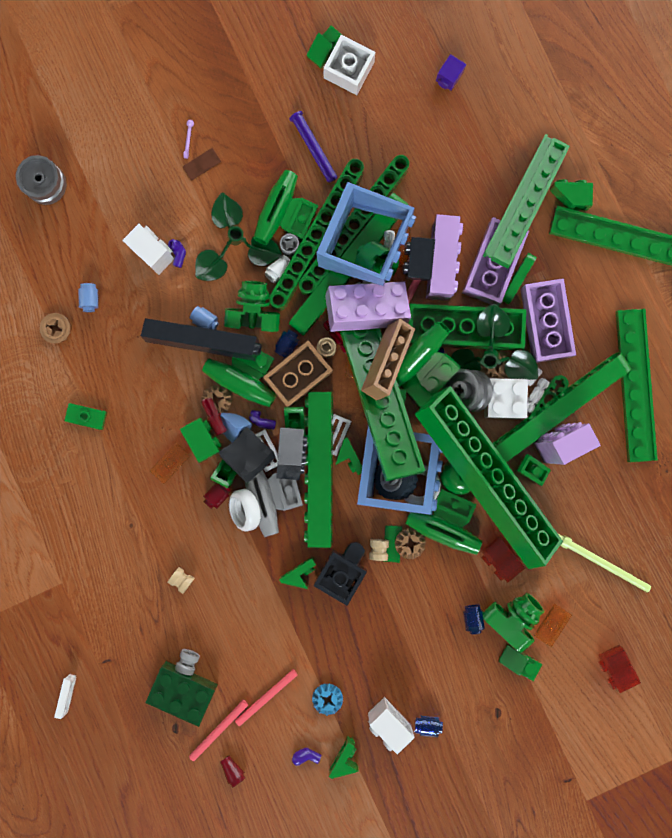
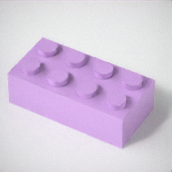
M437 214L432 224L431 239H435L432 279L427 281L426 299L449 301L454 296V293L457 292L458 281H455L456 273L459 272L460 262L456 260L461 251V242H458L463 230L460 216Z
M493 217L487 226L462 294L490 305L496 304L499 306L502 303L529 231H527L509 269L491 261V258L483 257L501 221Z
M564 279L525 284L520 290L523 308L526 309V327L530 351L536 362L575 356L576 350Z
M405 282L384 283V286L375 283L329 286L325 295L330 332L387 328V325L398 319H402L407 324L411 319Z
M581 422L561 424L554 428L555 432H547L538 441L534 442L544 463L565 465L601 446L590 424H582Z

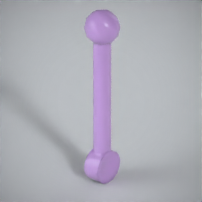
M192 120L187 121L185 159L189 157L191 129L194 126Z

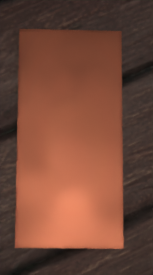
M211 148L184 165L183 169L192 181L221 163V160L214 149Z

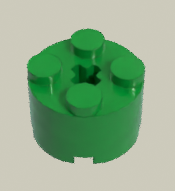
M377 241L361 245L357 249L355 265L380 274L390 248ZM399 260L397 263L393 262L391 267L393 269V276L398 269Z

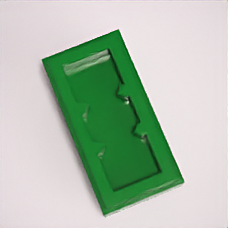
M69 403L64 421L103 430L107 412Z

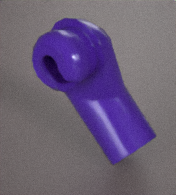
M251 411L249 420L260 428L275 429V420L260 418V411Z
M305 747L293 754L292 763L299 766L310 760L318 764L322 755Z

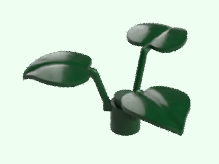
M222 192L213 204L211 217L216 227L222 229L228 226V241L219 256L214 250H204L197 256L195 277L202 281H214L223 277L228 265L222 258L230 245L237 246L243 242L250 248L248 250L249 260L254 265L260 267L267 266L282 257V253L272 239L267 245L258 243L253 237L251 244L247 242L246 238L243 237V230L236 226L243 218V210L236 201Z
M496 304L486 307L477 320L479 334L484 337L490 336L489 349L484 352L483 358L475 357L473 351L465 348L456 350L451 356L461 366L460 369L478 371L481 370L480 363L485 368L492 369L497 364L508 360L505 364V372L510 379H538L537 362L528 351L515 350L512 357L499 359L498 352L493 349L494 336L502 337L510 329L508 315Z

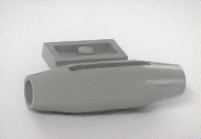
M261 470L248 484L245 482V487L254 494L259 503L261 519L258 526L263 536L267 537L279 533L276 509L286 511L302 506L303 503L296 480L276 479L277 473H274L267 480L264 471Z

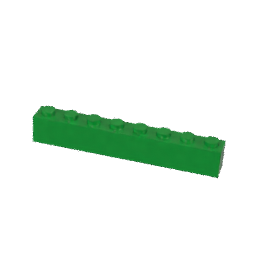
M308 392V396H305V408H308V416H305V427H308V435H305L308 446V454H305V465H308V473H305V485H308V492H305L304 496L305 504H308V511H305L304 522L308 523V531L304 532V542H308V547L331 548L333 545V393Z

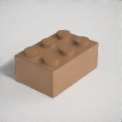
M307 341L263 378L287 407H291L332 374L333 370L313 345Z

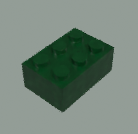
M165 661L160 668L145 703L199 727L218 684L196 674L191 676L181 674L175 670L176 665Z

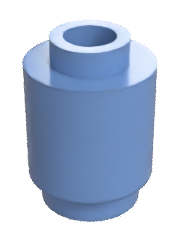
M80 284L78 299L79 308L83 309V312H95V309L99 308L96 284Z
M197 306L189 317L193 324L201 328L216 330L219 322H217L218 317L204 307L200 308Z

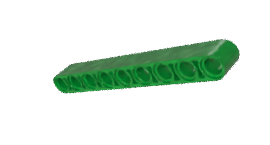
M404 155L396 156L371 187L370 191L389 198L407 174L409 159ZM401 163L405 168L398 169L395 165ZM390 178L394 183L389 185L384 180ZM354 209L347 218L339 238H346L348 242L345 245L336 243L333 250L336 257L341 258L376 213L371 212L364 215L361 213V209ZM351 223H357L359 225V228L356 230H352L349 227V225ZM317 259L299 282L300 291L305 296H310L330 271L324 269L325 272L322 275H316L314 271L319 267ZM306 282H310L313 284V288L311 290H304L303 285Z
M351 159L347 163L272 291L269 299L275 310L281 311L287 307L299 286L301 278L314 261L330 223L323 222L321 219L325 215L332 218L337 206L332 205L331 202L334 199L340 200L344 191L341 185L347 182L354 185L359 184L364 172V164L361 160ZM353 167H357L360 169V171L358 173H352L350 169ZM314 232H320L322 234V237L319 239H314L312 237V234ZM305 248H311L313 251L307 256L302 253ZM301 264L303 269L300 272H295L293 266ZM287 280L294 283L289 289L283 287L284 282ZM276 297L284 298L281 305L274 304Z
M392 193L389 197L393 200L409 205L395 193ZM375 214L340 259L355 264L357 249L361 245H366L372 241L380 243L384 238V232L390 230L398 219ZM330 270L290 320L289 325L305 336L327 309L325 295L328 287L346 285L352 277Z
M621 352L611 355L492 444L505 462L509 461L631 370L630 365Z

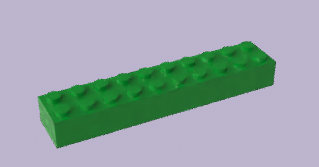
M449 386L435 393L415 413V416L526 567L533 569L546 566L563 540L452 387Z

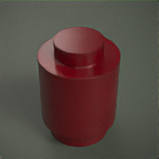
M215 483L204 494L205 500L203 502L211 509L213 507L218 509L230 496L229 493L232 490L229 487L226 488Z

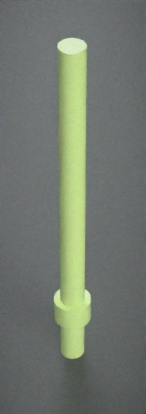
M558 534L563 540L560 545L563 548L573 550L646 592L650 591L651 586L572 542V539L566 535Z

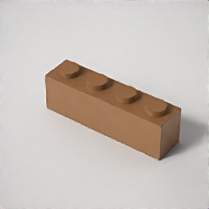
M402 319L387 325L361 391L375 400L390 395L415 328Z

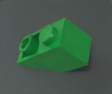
M560 179L550 187V192L566 208L576 211H588L593 206V183H587L586 180L568 182V180Z

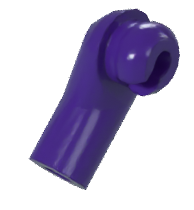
M171 239L168 242V247L175 255L172 265L182 268L186 250L180 241Z

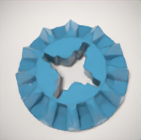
M322 684L313 693V706L319 713L326 716L335 714L341 709L343 703L342 692L333 684ZM331 695V701L333 703L328 702L324 706V699L322 697L327 698Z

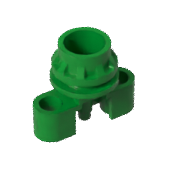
M242 281L237 295L240 298L236 299V303L243 305V309L225 308L224 327L240 329L241 326H245L250 329L261 328V331L278 332L280 313L262 311V307L270 306V301L266 300L270 298V294L267 291V283Z
M525 593L522 597H515L513 602L510 601L507 604L509 612L497 602H493L481 613L483 619L519 653H523L535 642L533 636L526 629L532 630L534 625L539 623L540 616L544 613L541 604L529 593Z

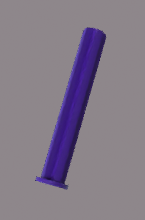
M298 111L294 113L289 120L296 126L327 182H333L337 179V175L302 116L303 112Z

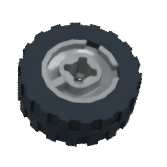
M381 465L377 466L374 474V483L376 490H378V493L383 498L403 500L413 494L418 482L417 474L385 481Z

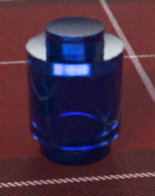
M290 329L288 332L283 331L275 345L274 352L287 358L294 352L300 341L297 339L298 334Z
M480 605L465 606L463 614L466 631L473 635L482 633L481 630L485 629L483 610L480 609Z
M416 717L415 734L435 738L442 734L443 722L439 721V717Z

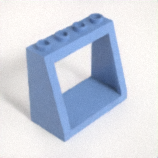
M347 182L316 253L318 266L384 286L385 281H390L393 274V269H391L393 262L397 263L401 252L398 250L401 244L405 245L409 235L406 233L408 227L412 228L416 216L413 215L414 207ZM352 207L402 220L380 274L332 255Z
M368 426L357 505L432 515L433 511L437 509V499L434 498L435 491L439 492L440 480H437L438 472L442 471L443 461L440 460V453L442 451L429 434L413 432L416 441L432 443L423 506L373 499L374 474L377 470L378 455Z

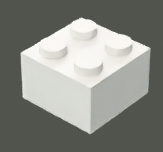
M341 35L323 68L324 79L358 95L375 62V52Z
M138 224L122 240L158 275L174 260L171 255L173 251L161 239L157 241L159 238L148 226L143 228Z
M490 378L493 385V395L491 402L484 409V418H527L528 379Z
M385 697L368 712L370 731L376 737L380 736L384 740L383 744L389 751L393 750L398 754L415 738L411 724Z

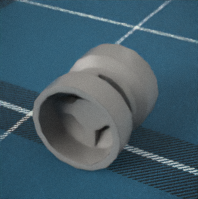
M286 234L281 238L280 247L283 254L288 257L294 256L299 247V240L295 235Z
M182 649L180 653L181 659L177 662L175 670L184 675H193L195 671L194 665L198 662L200 655L192 650Z

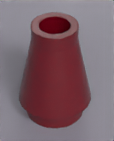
M230 755L220 761L227 783L231 784L232 788L245 779L243 775L245 772L232 760Z

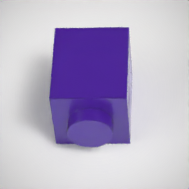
M450 54L437 74L436 81L439 86L452 91L464 73L466 64Z

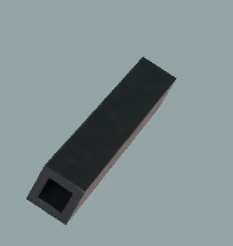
M148 318L144 320L140 335L148 343L256 361L257 355H260L262 345L255 336Z

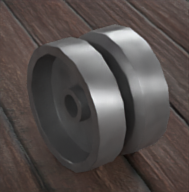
M39 155L30 156L23 160L17 168L16 182L18 187L36 203L43 205L54 204L64 195L67 186L66 178L62 171L48 158Z
M459 369L442 387L443 390L451 386L469 412H479L485 409L491 402L493 395V385L490 378L478 370Z

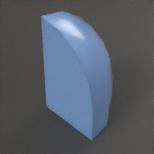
M221 413L220 417L227 429L223 434L229 441L234 442L246 427L251 430L252 423L244 417L234 413Z

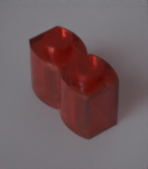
M497 537L481 551L483 554L481 558L488 566L493 565L496 569L494 574L500 581L505 580L508 583L525 569L523 564L500 537Z
M620 645L598 655L600 661H598L599 666L603 672L607 671L609 676L607 681L612 690L616 689L619 693H622L641 683L625 650Z

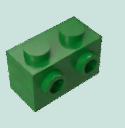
M198 418L180 429L198 463H202L221 451L219 447L222 446L217 436L213 437L210 432L212 427L207 419L204 421L203 418Z

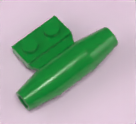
M284 170L269 193L259 215L253 237L258 243L267 245L279 227L286 234H293L301 241L309 229L318 205L303 198H293L298 176L292 171Z
M438 321L420 335L407 349L396 377L399 387L417 375L419 383L434 395L460 369L461 366L450 356L438 352L450 333L448 327L442 322Z
M262 351L260 355H257L256 361L232 357V365L208 358L203 366L202 372L220 386L246 400L271 407L277 395L259 381L268 373L275 361V358Z
M440 489V493L437 496V509L434 511V515L410 512L405 524L425 537L459 551L477 555L483 542L463 528L470 522L477 504L443 489Z

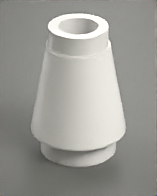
M283 255L266 268L265 276L272 283H276L291 260Z

